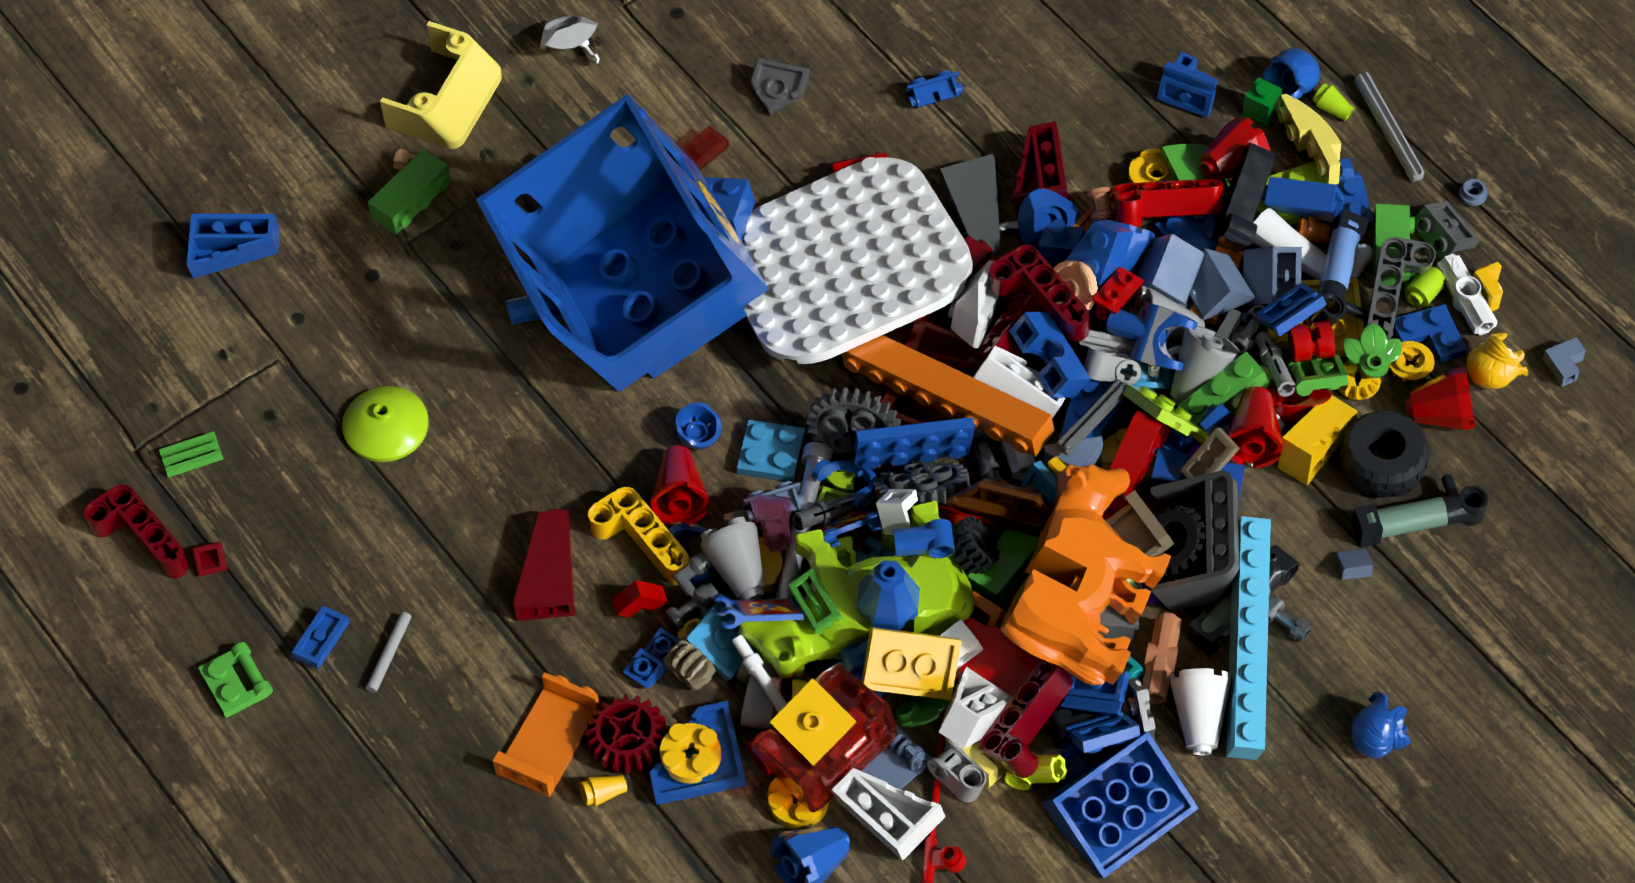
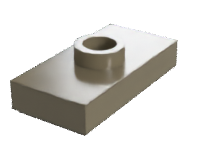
M1215 428L1179 471L1187 479L1221 471L1240 448L1222 428Z

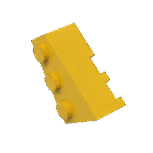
M1333 395L1326 403L1313 406L1311 411L1282 437L1283 450L1279 458L1278 469L1307 486L1341 445L1349 425L1357 420L1358 410Z

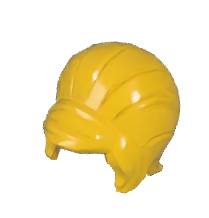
M1506 332L1492 334L1485 342L1474 347L1467 356L1466 366L1468 374L1472 381L1482 388H1504L1518 375H1524L1525 377L1528 375L1527 367H1523L1520 364L1524 359L1523 350L1512 352L1502 342L1508 335Z

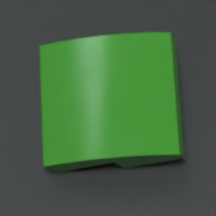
M1176 144L1162 147L1160 154L1174 181L1211 179L1205 176L1200 168L1201 156L1208 147L1207 145ZM1218 179L1224 182V188L1228 191L1230 185L1227 179Z

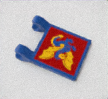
M864 507L863 509L833 518L828 524L810 526L809 531L821 529L824 541L833 548L840 545L836 537L839 534L868 524L872 532L883 528L878 510L871 512Z
M716 594L712 598L715 602H724L721 609H712L715 615L733 614L731 621L722 622V626L726 629H733L743 622L804 620V613L792 598L731 600L722 594Z

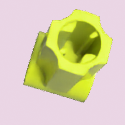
M1060 754L1035 755L1038 758L1039 764L1032 775L1026 778H1019L1006 772L1004 781L1009 786L1019 790L1030 789L1032 783H1058L1059 780L1065 779L1067 773L1065 759Z

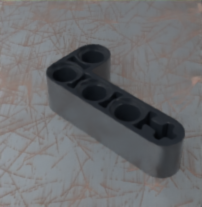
M1251 142L1246 144L1226 194L1223 209L1218 216L1213 230L1212 242L1235 252H1240L1250 246L1258 227L1257 224L1253 223V219L1276 154Z

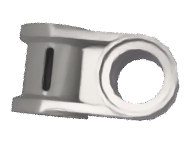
M1089 346L1084 369L1091 379L1115 382L1120 379L1128 385L1135 384L1141 376L1140 365L1130 356L1100 347ZM1128 365L1130 367V371H1124V373L1122 374L1120 372L1121 368L1125 369Z
M948 743L942 754L937 758H931L927 762L931 774L938 781H941L959 800L973 802L980 795L986 782V774L981 767L965 754L962 748ZM965 780L971 781L975 786H969L965 783Z

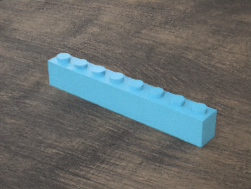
M1241 516L1238 520L1239 570L1231 583L1229 649L1231 686L1228 695L1226 757L1257 760L1265 750L1271 519Z

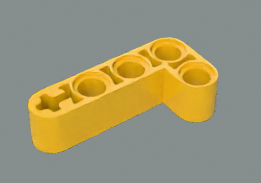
M619 488L590 507L588 519L590 531L595 538L601 540L608 539L625 529L662 576L670 584L678 585L672 575L689 563V556L633 488ZM625 504H630V505H631V506H628V507H622V505H625ZM601 519L607 520L605 522H597ZM642 524H647V525H648V526H646V527H638L639 525H642ZM659 544L665 545V546H663V547H661V548L655 547L656 545H659Z

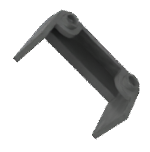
M1217 471L1150 487L1151 494L1164 508L1171 506L1175 509L1176 505L1191 509L1195 508V512L1206 519L1207 561L1206 574L1157 584L1154 589L1151 588V591L1171 612L1218 601L1222 598L1239 570L1238 486L1236 480L1226 471Z

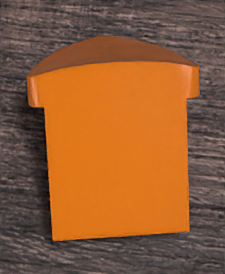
M973 591L974 608L990 618L986 626L989 628L996 626L1001 629L1007 612Z

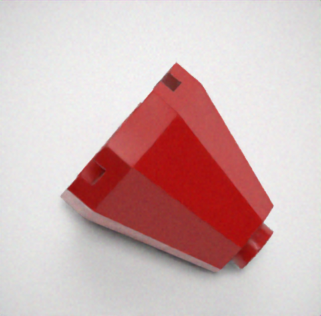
M1235 118L1229 121L1202 153L1200 168L1203 174L1211 179L1233 177L1239 158L1248 142L1271 151L1264 132L1259 127L1253 129L1250 125L1254 122L1250 118Z
M1466 367L1454 368L1410 391V399H1405L1407 415L1414 416L1416 423L1460 430L1476 428Z

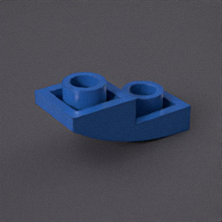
M1221 403L1217 407L1212 404L1202 414L1201 417L1204 420L1200 425L1210 434L1215 428H1222L1227 434L1234 414Z
M660 627L646 648L638 650L623 673L646 689H649L668 670L663 659L669 649L681 640Z

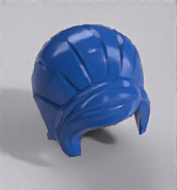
M1289 48L1271 58V64L1265 69L1262 78L1282 88V95L1288 94L1299 99L1303 94L1316 88L1320 80L1321 71L1318 62L1311 54L1299 48Z
M1380 691L1373 692L1368 697L1371 704L1360 710L1352 722L1351 739L1356 750L1362 755L1371 759H1378L1387 755L1391 750L1406 748L1411 744V741L1406 733L1407 726L1404 725L1403 720L1407 714V708L1399 706L1391 710L1388 708L1387 695Z

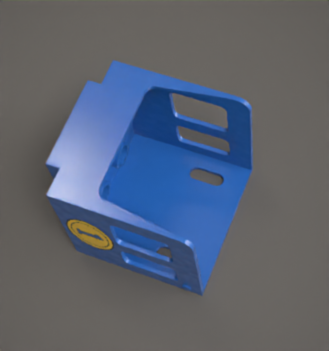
M629 94L623 96L476 199L545 326L558 340L619 392L646 373L655 379L747 316L748 314L743 307L769 290L697 165ZM618 127H624L635 138V141L627 147H621L610 136L611 132ZM522 194H529L540 204V207L532 213H527L515 202V199ZM513 242L530 257L538 272L521 258ZM538 288L556 304L571 333L553 317Z

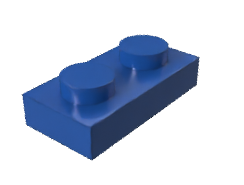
M322 606L292 650L293 658L319 670L350 623L349 618L328 607Z

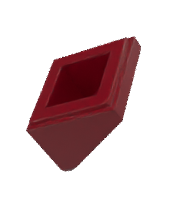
M222 542L192 548L198 577L228 570Z

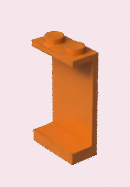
M544 672L542 675L544 689L506 754L498 751L493 759V765L496 775L550 798L588 730L587 722L589 719H593V710H600L598 694L591 688L576 686L561 675L552 676Z

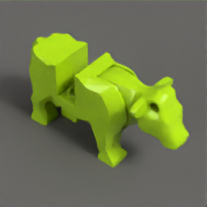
M937 501L910 508V523L912 527H922L929 521L940 519ZM818 529L795 535L796 554L805 557L809 561L810 569L812 568L816 571L842 614L843 619L832 622L833 625L830 628L825 627L822 629L824 632L820 635L814 631L805 614L804 620L743 622L739 625V635L744 637L765 664L772 667L779 677L790 678L794 675L797 678L803 675L804 665L808 662L833 658L836 660L840 659L839 652L850 644L862 642L869 637L871 626L865 616H861L857 612L859 583L874 567L884 560L897 561L920 588L918 616L906 622L909 632L940 636L960 619L964 621L970 617L974 610V596L971 584L964 570L954 559L956 558L954 553L945 558H933L928 554L896 557L895 554L892 557H871L856 563V552L852 549L853 541L851 536L837 539L840 545L831 548L830 544L824 541L822 530ZM881 529L882 545L895 552L894 536L884 534L883 529ZM812 581L811 588L826 614L830 615V609ZM807 594L804 599L816 620L820 622L822 618Z

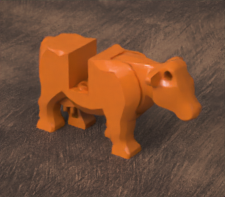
M1069 464L1058 474L1055 483L1057 494L1051 505L1053 510L1040 533L1035 552L1025 570L1029 576L1014 595L1002 622L1001 631L1009 640L1028 653L1062 667L1086 684L1103 685L1107 681L1113 685L1123 673L1131 654L1127 650L1131 639L1126 636L1114 639L1103 638V635L1098 633V631L1107 634L1109 629L1100 624V615L1107 606H1110L1119 614L1124 615L1127 621L1134 625L1142 615L1151 591L1147 589H1134L1125 578L1132 579L1138 583L1145 582L1147 586L1154 589L1163 577L1171 555L1166 553L1157 556L1146 555L1136 546L1124 541L1102 518L1103 512L1109 507L1113 499L1121 497L1129 487L1130 477L1126 470L1122 468L1104 470L1093 464L1081 467Z

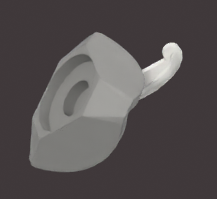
M561 16L548 21L542 33L540 49L546 50L549 47L556 50H567L579 46L582 47L583 52L593 64H598V55L594 54L587 46L589 45L588 39L594 33L598 23L583 16Z

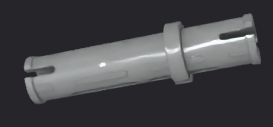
M1267 331L1258 333L1255 337V342L1260 351L1261 362L1267 366L1278 393L1285 397L1292 395L1296 390V386L1282 359L1283 352L1281 348L1275 344Z

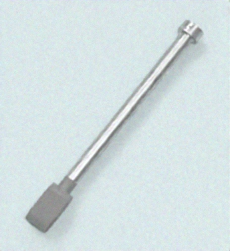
M811 442L804 446L801 461L806 467L799 494H803L806 505L801 506V510H796L795 513L813 507L816 502L820 481L818 482L811 475L814 467L820 461L827 459L831 462L832 450L825 444ZM792 524L776 599L792 598L794 600V596L787 585L799 577L803 556L796 554L795 535L809 532L810 527L798 531L794 524ZM764 662L763 668L781 694L782 678L778 677L776 671ZM751 673L742 709L741 726L769 730L773 727L770 721L776 716L777 710L753 673Z

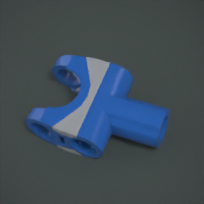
M1148 302L1143 317L1121 309L1117 314L1111 312L1107 321V332L1134 341L1130 358L1150 365L1182 371L1184 363L1177 361L1169 353L1167 339L1170 333L1176 329L1190 328L1196 330L1198 322L1177 311Z

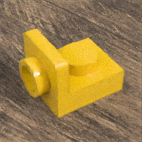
M1499 262L1479 267L1473 276L1480 282V292L1491 311L1499 308L1503 294L1502 287L1498 282L1502 267Z

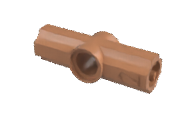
M1164 612L1156 616L1151 643H1148L1144 663V669L1146 670L1142 686L1144 685L1148 689L1150 704L1166 703L1170 677L1175 672L1179 649L1177 644L1181 632L1182 619L1172 613Z

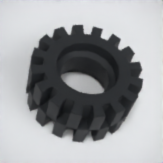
M968 516L952 526L954 554L956 555L954 559L957 563L960 561L961 567L964 570L967 568L971 574L973 572L974 574L982 572L1000 558L998 556L1000 550L996 548L998 543L993 540V533H989L987 531L989 527L986 524L982 525V520L979 518L975 519V516Z

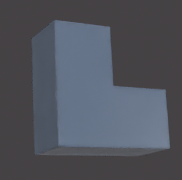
M1577 337L1545 350L1543 361L1561 387L1577 381L1579 369L1575 364L1583 361L1586 350Z

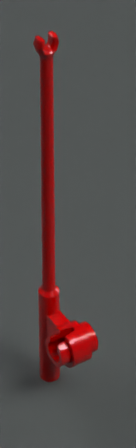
M946 709L940 712L939 729L942 724ZM939 731L936 758L944 752L945 736L939 733ZM935 777L933 780L931 802L939 804L941 781H938ZM936 827L925 838L921 883H933L935 870L945 869L950 873H957L962 871L966 864V855L956 845L952 846V848L945 846L941 850H937Z

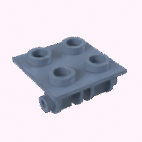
M791 481L776 485V490L764 493V490H758L748 494L747 499H744L742 509L750 508V510L746 511L748 521L759 523L770 519L767 508L770 511L771 517L775 518L774 505H777L780 515H784L782 503L786 514L801 510V506L806 505L803 494L798 495L801 486L800 482L792 484Z
M882 720L876 726L878 732L855 751L848 761L857 770L888 782L889 785L901 790L927 767V762L931 757L892 721L886 722Z

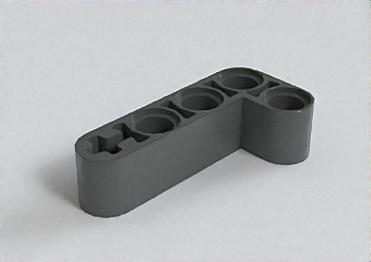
M1391 237L1383 242L1378 255L1366 326L1370 323L1377 325L1378 323H1383L1382 329L1386 334L1387 340L1391 339L1393 334L1403 272L1418 274L1425 273L1431 268L1436 252L1430 244L1398 237ZM1389 247L1396 248L1400 252V257L1390 258L1386 254V249ZM1418 252L1426 254L1428 262L1424 264L1418 263L1414 258V254ZM1391 275L1395 280V284L1392 286L1384 285L1381 281V276ZM1379 302L1387 303L1390 307V312L1380 313L1376 309V304Z

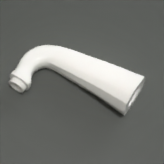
M1270 207L1262 212L1253 222L1258 227L1251 244L1257 248L1302 247L1301 272L1320 280L1326 255L1294 230ZM1365 243L1358 245L1350 278H1357L1363 272L1365 266L1372 261L1374 251L1369 245Z

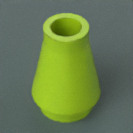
M1327 83L1321 86L1312 100L1317 104V108L1333 114L1343 121H1346L1355 109L1334 85L1329 86Z

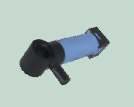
M1345 208L1330 223L1327 237L1331 239L1317 291L1318 295L1323 296L1327 305L1308 317L1311 324L1312 322L1329 320L1331 326H1333L1345 313L1358 319H1362L1365 314V309L1345 301L1359 241L1365 236L1369 219Z

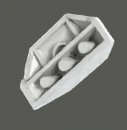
M991 260L967 281L963 292L955 301H952L948 317L953 318L950 329L970 346L977 349L1001 303L1000 296L996 295L991 289L989 268L994 262Z

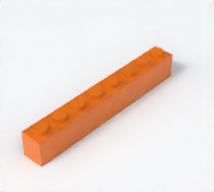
M884 335L841 353L844 366L851 372H859L876 384L882 383L892 388L899 395H907L915 399L922 406H930L938 410L947 418L961 419L973 417L974 430L978 429L988 434L995 441H1003L1020 453L1026 452L1036 457L1055 432L1051 414Z

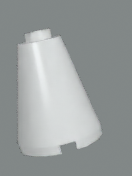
M1209 668L1181 670L1177 678L1173 673L1170 677V684L1186 747L1189 750H1193L1194 755H1210L1211 750L1218 747L1231 686V674L1222 671V676L1214 675V669Z

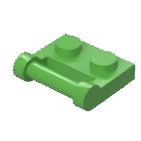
M1335 351V356L1330 358L1317 359L1316 356H1312L1310 361L1294 363L1292 358H1290L1287 362V369L1294 376L1296 391L1300 396H1308L1313 390H1336L1340 386L1348 385V375L1337 351ZM1311 369L1314 376L1306 377L1304 370Z
M245 642L236 644L231 651L198 667L200 674L225 718L263 700L273 692L272 686L263 679L250 656L251 650ZM238 662L241 663L254 686L248 692L232 665Z

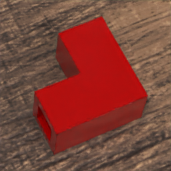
M635 580L613 598L612 601L618 616L631 618L642 608L657 611L667 602L663 586Z

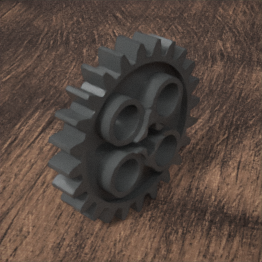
M843 387L842 393L833 388L831 395L823 392L821 398L816 397L814 404L810 407L807 424L809 425L808 433L814 434L813 441H821L820 443L830 447L832 455L834 453L839 454V460L844 459L845 456L849 457L850 460L853 459L856 431L900 426L901 419L896 418V410H889V402L879 403L881 396L873 399L870 398V391L862 395L858 388H855L854 392L850 393L846 387Z
M934 460L926 463L921 461L908 462L905 466H897V469H887L888 473H880V477L875 478L873 483L877 501L889 489H916L918 501L913 506L932 501L946 504L948 497L970 486L967 468H963L962 464L956 465L955 461L946 463V460L939 462Z

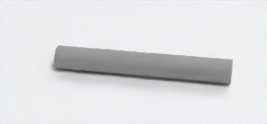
M401 612L366 686L369 692L377 693L411 620L412 616L407 612Z

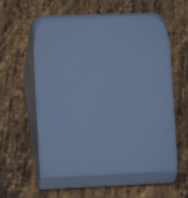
M1366 549L1336 553L1342 580L1371 577L1373 564Z

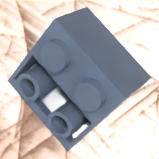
M1264 247L1244 250L1243 279L1255 297L1254 301L1244 304V307H1253L1255 305L1266 307L1301 283L1302 247Z

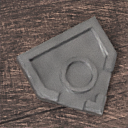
M757 58L750 83L771 116L804 97L811 72L809 68Z
M1130 678L1125 696L1126 701L1121 706L1123 716L1127 715L1139 725L1140 733L1148 731L1152 738L1155 739L1156 727L1154 717L1147 716L1151 713L1148 689L1144 685L1141 686V681L1138 678Z

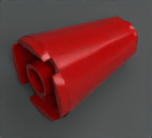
M1260 386L1250 387L1243 392L1227 435L1240 448L1230 459L1236 464L1243 465L1245 462L1253 464V468H1262L1272 465L1281 457L1283 440L1272 395L1267 389Z
M679 445L671 446L664 451L650 501L651 510L661 522L667 525H673V522L693 524L707 514L709 496L692 453L688 448Z

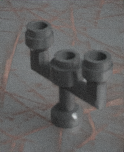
M703 552L692 556L686 566L672 575L685 595L691 597V600L680 608L670 607L665 610L666 616L678 631L684 627V619L697 609L701 611L700 615L703 618L710 610V607L716 603L712 600L713 596L719 594L710 582L707 585L703 583L697 588L690 582L691 578L696 575H703L712 566Z

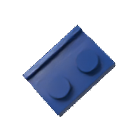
M1168 61L1163 69L1164 74L1161 78L1157 100L1207 118L1212 110L1216 93L1215 89L1219 80Z
M1302 282L1258 311L1256 315L1260 323L1271 331H1276L1277 335L1281 336L1327 304L1322 295H1318L1315 290Z
M1123 671L1113 685L1107 681L1103 685L1086 684L1070 674L1073 678V685L1065 695V700L1061 704L1062 708L1094 714L1122 716L1120 711L1127 692L1130 677L1128 672Z
M1123 712L1121 717L1103 715L1065 727L1067 739H1072V743L1084 753H1096L1101 751L1103 747L1113 744H1126L1130 739L1140 737L1139 725L1129 716H1123Z

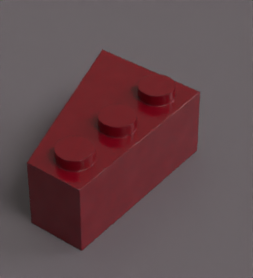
M1053 121L1029 126L1022 153L1021 168L1018 169L1017 184L1011 198L1016 217H1018L1023 200L1028 194L1037 189L1054 191L1070 201L1057 122Z

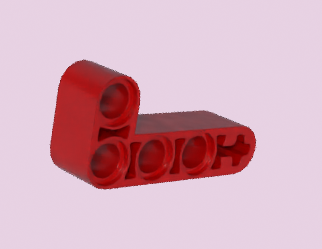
M1218 179L1123 183L1114 187L1116 222L1136 227L1142 225V218L1216 214L1222 211L1224 205V182Z
M1139 410L1133 416L1109 470L1122 468L1128 472L1130 484L1125 491L1126 496L1134 490L1137 492L1156 448L1163 447L1171 429L1170 426Z

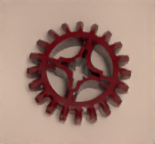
M624 694L621 701H617L613 696L611 699L612 704L608 705L602 702L600 705L601 711L593 710V719L588 720L587 728L589 730L585 733L586 740L588 741L587 747L590 753H593V759L596 762L601 761L604 769L612 765L613 771L617 773L620 768H625V772L629 775L632 767H636L641 772L643 763L652 767V757L660 758V745L668 730L665 727V717L660 714V709L657 706L652 707L649 699L641 703L638 695L633 700H629L628 696ZM643 723L647 724L651 729L648 738L644 737L641 731ZM606 730L612 736L610 746L602 739Z

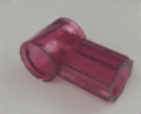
M759 494L755 501L754 516L757 521H761L765 546L771 552H780L788 549L792 543L789 527L791 515L790 498Z

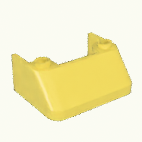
M428 21L427 30L432 52L456 59V64L437 95L425 92L418 93L410 99L407 105L382 97L380 100L386 128L444 148L455 149L464 144L502 79L499 64L469 34Z

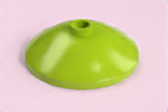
M382 386L360 394L350 403L343 416L342 430L347 445L358 456L375 462H390L411 454L420 446L427 434L429 419L423 402L414 393L400 387Z

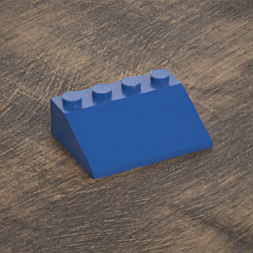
M1148 731L1140 733V737L1130 739L1126 744L1119 745L1041 801L1056 827L1101 879L1108 876L1199 809Z

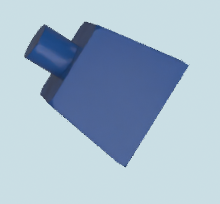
M1061 219L1054 220L1045 227L1038 246L1039 252L1051 267L1054 268L1058 263L1064 262L1086 231L1081 227L1066 226V223Z

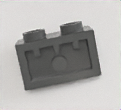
M1448 201L1424 205L1415 218L1414 229L1426 243L1434 248L1436 256L1440 261L1445 256L1456 251L1473 249L1480 241Z

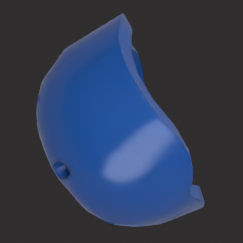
M695 402L688 404L680 409L676 415V435L683 445L691 449L705 450L712 446L721 434L722 426L718 414L705 403Z

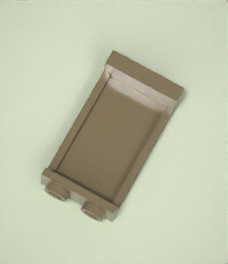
M1135 490L1125 497L1129 504L1106 520L1124 541L1136 546L1146 555H1160L1174 545L1167 532Z

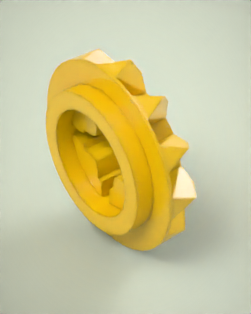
M1401 342L1402 352L1400 357L1389 365L1393 376L1398 375L1402 378L1403 382L1414 380L1416 383L1419 379H1427L1434 367L1432 352L1419 342ZM1406 359L1408 361L1417 360L1415 367L1413 365L1405 366Z
M1349 360L1343 364L1348 375V385L1338 388L1342 395L1354 400H1364L1377 393L1381 384L1380 378L1366 376L1362 372L1360 365L1354 364ZM1357 372H1360L1362 378L1359 386H1356L1354 378Z

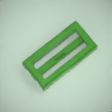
M215 432L159 449L168 478L223 460ZM215 450L214 452H211V453H208V454H205V455H202V456H199V457H198V455H200V454H203V453H206V452ZM187 459V461L170 466V464Z
M809 569L787 585L818 635L824 632L822 629L825 627L830 628L835 620L843 619L842 614L814 569ZM808 579H812L830 609V615H827L807 581ZM802 584L821 616L822 620L820 622L816 620L797 588L799 585Z

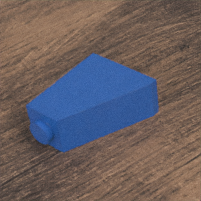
M1269 177L1268 185H1265L1262 194V201H1265L1267 208L1270 207L1276 212L1305 218L1310 216L1330 223L1343 209L1345 199L1336 184Z

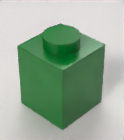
M1258 77L1244 97L1242 116L1267 127L1277 113V107H1280L1282 88Z

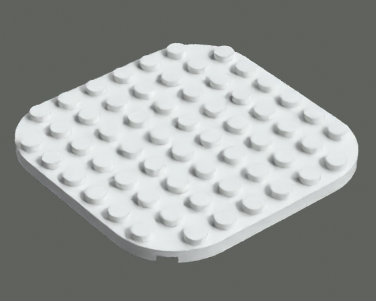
M868 157L861 162L850 165L753 209L742 239L744 247L769 287V290L743 307L748 314L746 318L760 344L768 354L781 361H784V359L797 360L798 364H811L830 359L948 305L965 289L964 284L968 277L972 276L973 261L967 243L923 173L913 164L896 158Z

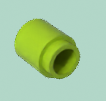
M1433 266L1425 273H1418L1405 288L1407 301L1414 307H1427L1443 289L1445 283L1444 274Z

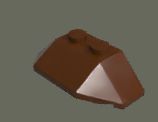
M985 478L948 497L947 501L948 508L982 517L990 521L995 527L1035 537L1040 536L1053 510L1045 495L1036 488L1011 485L1003 479L991 480Z

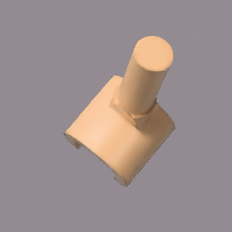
M404 149L397 150L393 160L394 169L401 171L416 155L410 154Z

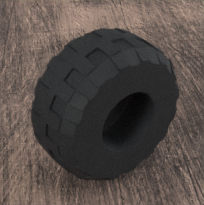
M1388 411L1367 413L1353 421L1344 434L1340 449L1341 469L1348 481L1367 495L1380 498L1402 496V494L1413 490L1423 479L1429 462V442L1422 428L1409 417L1397 412ZM1386 449L1392 451L1398 457L1389 460L1381 459L1373 455L1371 451Z

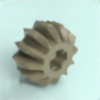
M683 640L672 646L663 659L666 668L671 671L672 675L692 690L701 689L712 679L713 674L716 672L712 662L700 649Z

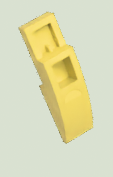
M1288 94L1281 95L1280 107H1277V116L1279 122L1284 123L1289 141L1294 142L1298 151L1307 150L1309 157H1313L1316 162L1319 176H1323L1326 183L1339 184L1341 142L1336 133L1309 106Z

